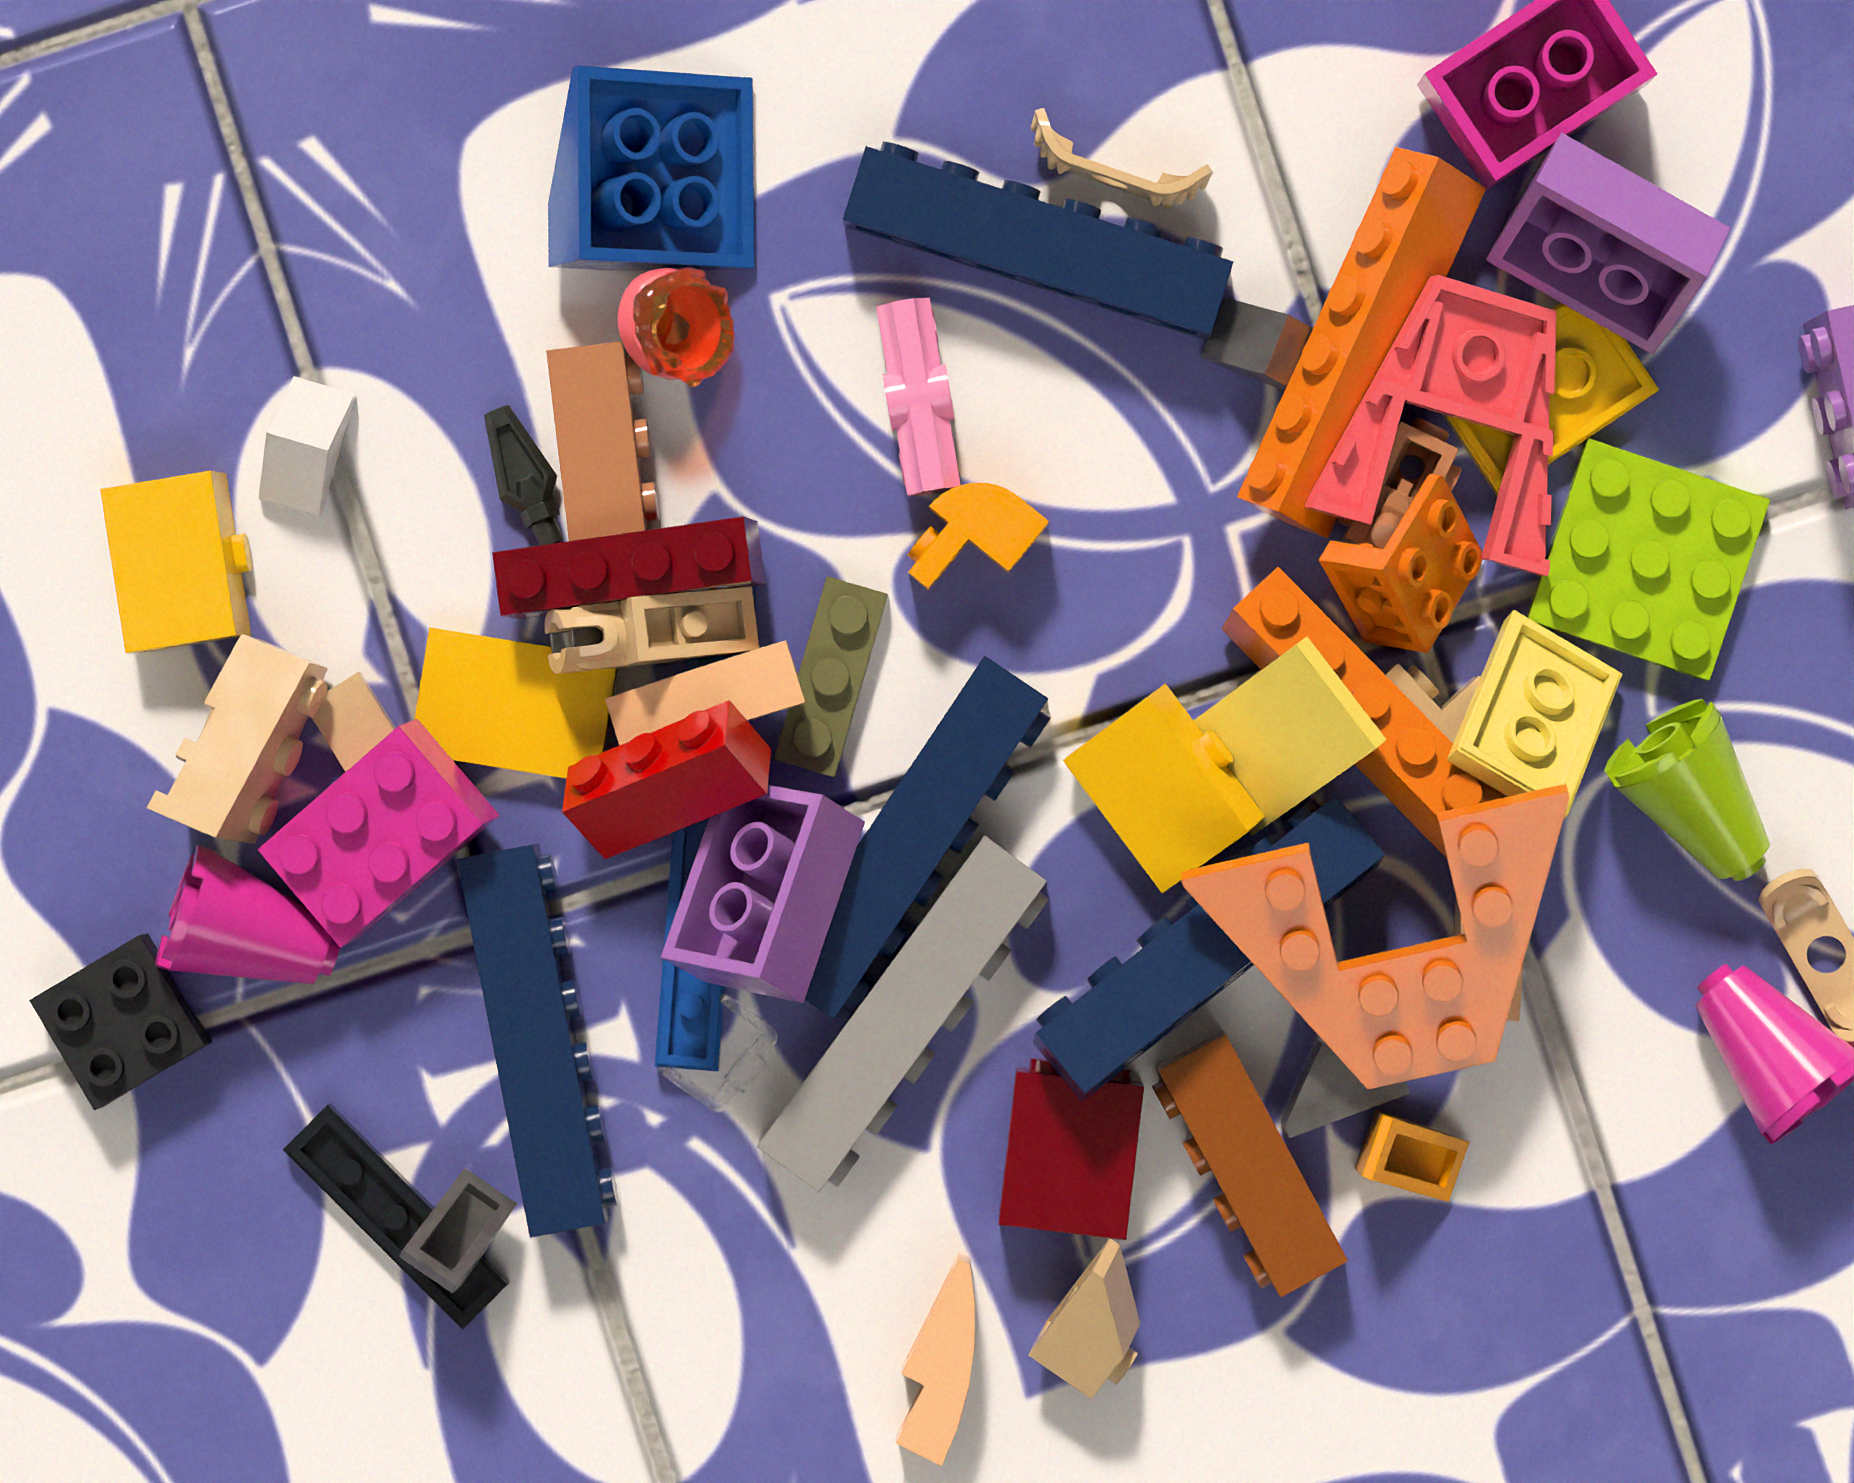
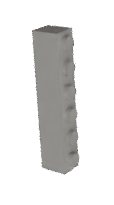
M984 835L760 1140L757 1148L818 1193L827 1181L838 1187L860 1158L857 1153L851 1150L865 1129L876 1136L898 1106L889 1096L904 1077L914 1084L936 1054L927 1047L935 1033L941 1026L952 1032L974 1001L964 995L979 974L989 981L1007 958L1011 949L1002 942L1016 923H1019L1025 929H1028L1043 909L1049 898L1041 893L1040 890L1047 881Z

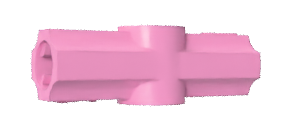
M930 297L911 298L876 306L887 374H882L891 429L892 431L897 430L900 448L899 458L907 497L946 492L961 484L950 421L955 420L946 364L940 363L937 345L938 335Z

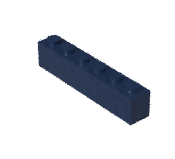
M883 141L880 150L868 146L865 147L843 216L845 228L1205 341L1209 339L1234 262L1221 257L1224 249L1221 246L1193 237H1187L1184 246L1160 238L1162 228L1133 218H1126L1124 227L1100 220L1101 209L1077 200L1065 199L1063 208L1038 200L1041 193L1040 190L1020 182L1004 180L1002 188L977 181L980 174L979 171L956 162L943 161L941 169L916 162L919 155L917 151L899 144Z
M984 656L857 845L805 997L806 1001L833 1019L842 1007L850 1013H854L874 983L864 974L877 954L889 961L909 931V928L899 921L911 903L914 901L923 908L945 877L935 868L948 848L960 854L980 825V822L970 815L982 797L986 795L993 801H996L1016 769L1006 763L1019 742L1031 748L1052 717L1041 710L1049 699L1048 697L988 657Z
M1335 795L1322 807L1315 799L1311 800L1286 821L1285 824L1291 830L1273 845L1266 838L1262 839L1240 858L1309 843L1324 908L1326 909L1378 868L1385 853ZM1192 896L1186 901L1192 909L1174 924L1167 917H1164L1147 929L1137 939L1142 949L1122 964L1118 957L1115 956L1093 972L1086 980L1092 987L1088 992L1074 1003L1067 996L1062 997L1036 1019L1042 1028L1035 1033L1033 1044L1081 1103L1254 966L1249 958Z
M538 843L457 859L529 1237H538L605 1224L610 1219L609 1207L618 1206L619 1204L613 1170L612 1168L601 1169L597 1144L606 1143V1130L600 1105L589 1107L585 1081L594 1080V1068L589 1045L587 1042L577 1044L573 1024L574 1018L582 1017V1005L576 980L565 981L561 956L570 954V943L564 917L553 918L548 894L558 892V880L553 857L551 854L541 856Z

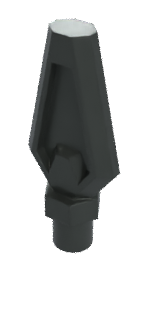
M509 405L488 412L484 415L499 499L521 512L520 517L525 529L532 528L538 545L563 542L564 538L555 519L560 513L555 501L552 500L558 477Z

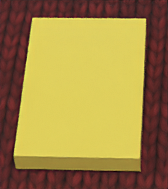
M1513 610L1501 626L1447 761L1508 797L1566 784L1570 799L1565 818L1569 814L1622 673Z
M1307 636L1193 720L1203 734L1212 730L1219 736L1233 756V761L1227 766L1265 815L1249 831L1252 836L1370 754L1387 740Z

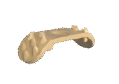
M1044 108L1034 111L1031 131H1036L1034 145L1037 148L1041 147L1040 156L1042 158L1047 157L1048 169L1053 170L1057 167L1059 174L1067 171L1149 199L1154 207L1162 203L1163 208L1167 210L1175 201L1177 204H1182L1186 196L1189 200H1193L1199 187L1202 190L1206 189L1211 175L1214 173L1207 164L1188 176L1162 173L1158 182L1155 183L1072 154L1073 142L1060 136L1051 128Z
M1798 869L1787 872L1771 881L1761 891L1758 899L1759 903L1832 1031L1854 1047V937L1820 878L1813 870ZM1822 936H1831L1838 939L1845 948L1846 955L1842 966L1830 973L1815 970L1807 959L1808 947L1815 939Z

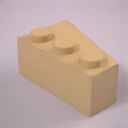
M241 634L204 701L205 707L210 708L211 711L197 742L184 738L175 754L177 759L185 762L168 795L155 791L147 809L215 838L255 844L258 836L266 834L274 822L278 810V801L274 797L283 776H289L299 762L303 749V743L299 740L306 720L308 716L314 717L324 702L327 693V683L323 680L328 668L261 639Z

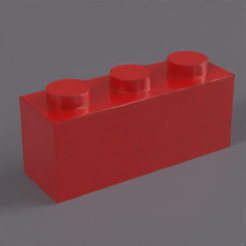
M728 700L709 709L695 711L680 721L651 733L640 734L627 743L598 755L587 756L576 764L569 766L562 813L606 860L766 795L768 791L771 748L734 704Z

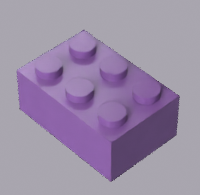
M1561 132L1512 209L1486 261L1654 355L1707 279L1731 228Z
M1854 305L1828 310L1803 324L1806 334L1798 338L1802 365L1806 373H1815L1820 397L1813 398L1812 400L1816 427L1821 436L1829 435L1834 457L1833 460H1828L1826 463L1828 482L1835 498L1843 497L1845 510L1854 508Z
M768 785L766 795L710 817L660 958L706 983L803 1003L865 821L824 795Z

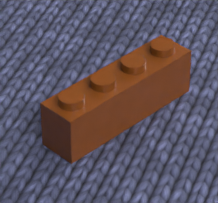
M1221 1031L1157 1065L1156 1069L1162 1081L1152 1085V1088L1169 1120L1181 1114L1193 1137L1183 1141L1182 1144L1199 1175L1202 1176L1212 1171L1223 1193L1214 1197L1213 1201L1230 1233L1242 1227L1248 1237L1253 1250L1245 1253L1243 1257L1260 1288L1262 1289L1272 1283L1281 1298L1348 1262L1346 1255L1227 1035Z

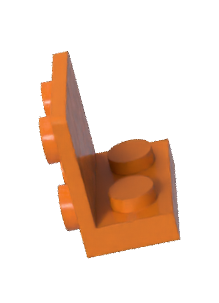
M1429 474L1384 549L1368 543L1356 545L1330 540L1319 558V562L1364 642L1428 653L1441 630L1449 623L1452 612L1470 581L1478 574L1483 559H1481L1482 550L1442 475Z

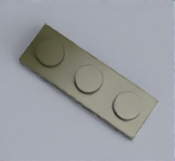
M829 576L826 577L798 673L806 703L788 709L773 760L836 777L888 598L887 593Z

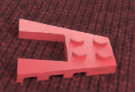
M1430 276L1310 492L1304 508L1363 525L1372 524L1404 403L1514 435L1481 559L1538 576H1548L1550 560H1545L1546 525H1551L1552 495H1547L1548 456H1553V430H1549L1550 394H1554L1556 311L1444 276Z

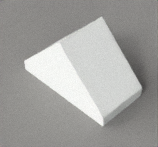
M293 377L266 432L259 499L321 517L356 398L355 394Z

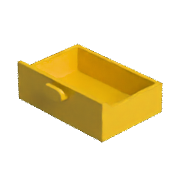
M210 470L100 489L125 653L139 654L239 638L241 634L252 636L242 572L252 571V559L247 535L245 533L236 535L227 473Z
M1166 683L1062 760L1161 893H1164L1181 880L1182 871L1199 868L1249 832L1265 817L1227 766L1233 761L1231 752L1214 731L1209 730L1205 734L1202 733Z

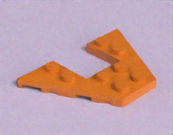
M1562 784L1437 813L1465 934L1337 962L1309 843L1182 871L1181 881L1189 894L1369 1090L1495 1062L1570 796L1567 785Z

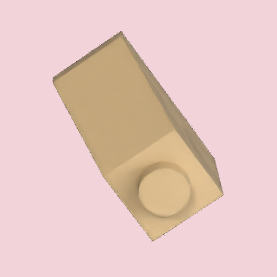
M1109 1238L1046 1320L1028 1356L1090 1399L1094 1397L1107 1379L1117 1385L1138 1354L1129 1346L1140 1326V1320L1119 1244Z

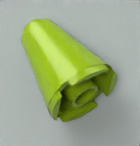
M1703 699L1693 700L1676 706L1645 725L1650 735L1636 748L1628 738L1616 749L1608 759L1604 770L1612 785L1716 878L1725 879L1732 877L1734 881H1741L1762 868L1766 862L1764 854L1770 847V841L1722 716L1711 701L1708 706Z

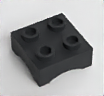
M148 933L136 936L29 1000L93 1110L108 1105L157 1074L212 1043L205 1028L182 996L169 971L155 966L158 949Z

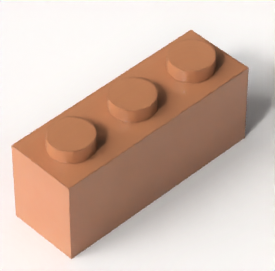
M622 341L546 350L569 541L649 530L648 521L659 520V508L655 482H643L641 458L652 456L647 419L636 420L633 399L634 394L644 393L642 369L630 356L628 357V352Z

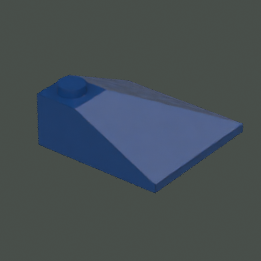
M581 65L572 67L548 200V267L591 270H655L661 268L677 270L753 269V78Z

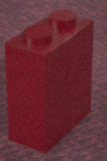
M1030 1058L1029 1069L1016 1067L998 1225L1126 1240L1144 1093L1142 1082L1131 1081V1069L1125 1068L1081 1103L1046 1059Z

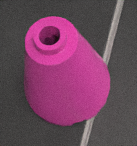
M197 845L195 855L192 854L187 863L168 914L171 917L168 925V930L171 933L169 937L164 935L161 937L155 966L168 971L314 984L319 973L330 976L338 958L340 947L305 906L210 848Z
M1724 964L1697 986L1703 997L1696 1003L1695 1007L1761 1135L1771 1145L1780 1141L1804 1123L1802 1120L1818 1108H1823L1854 1081V1047L1745 965L1733 972L1727 964Z

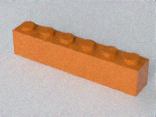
M1395 147L1337 277L1329 290L1328 297L1308 341L1302 350L1284 394L1276 407L1274 416L1249 467L1237 498L1285 524L1325 538L1329 537L1337 517L1304 508L1305 502L1430 276L1440 275L1447 277L1486 191V187L1439 157Z
M1279 567L1270 573L1232 609L1222 630L1261 670L1306 636L1310 639L1387 739L1377 749L1354 765L1446 858L1447 855L1437 813L1505 798L1500 791L1447 761L1453 743Z

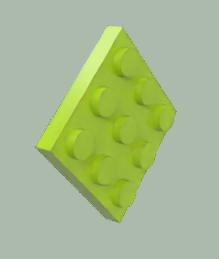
M1588 438L1584 442L1545 560H1550L1548 576H1539L1526 617L1542 627L1703 681H1710L1771 499Z

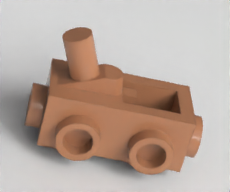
M1415 418L1411 426L1402 421L1399 422L1372 524L1363 525L1338 518L1337 522L1347 527L1341 540L1356 545L1368 543L1384 549L1429 474L1442 475L1452 492L1462 468L1452 464L1459 449L1446 443L1450 434L1444 429L1420 418ZM1414 456L1421 461L1423 470L1419 478L1409 480L1402 476L1400 463L1404 457Z

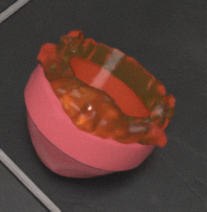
M692 267L680 270L661 268L639 275L626 288L618 309V329L625 349L633 361L649 374L668 380H682L689 387L698 386L703 379L710 378L717 371H720L734 351V320L731 317V308L727 304L728 292L724 287L711 285L706 279V273L703 270H696Z

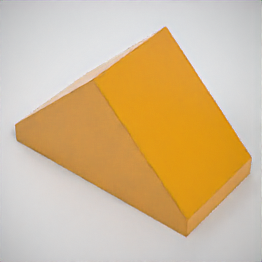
M1375 1109L1354 1169L1367 1179L1449 1202L1470 1142Z

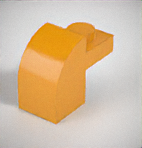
M981 482L956 486L941 494L929 505V510L947 525L940 533L930 526L907 554L915 562L908 573L929 591L969 542L1008 574L1045 530L1049 521L1015 493L1001 486Z

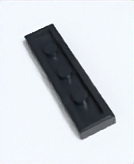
M331 1103L327 1104L283 1149L462 1330L510 1283L482 1256L463 1285L451 1293L399 1257L402 1250L435 1207Z

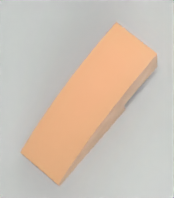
M786 640L605 699L619 745L631 741L640 734L651 733L680 721L695 711L706 710L728 700L734 704L747 721L806 703L789 644Z
M960 1252L902 1365L901 1372L902 1375L920 1383L921 1386L897 1433L896 1444L940 1466L943 1465L959 1426L969 1389L975 1347V1293L970 1257Z

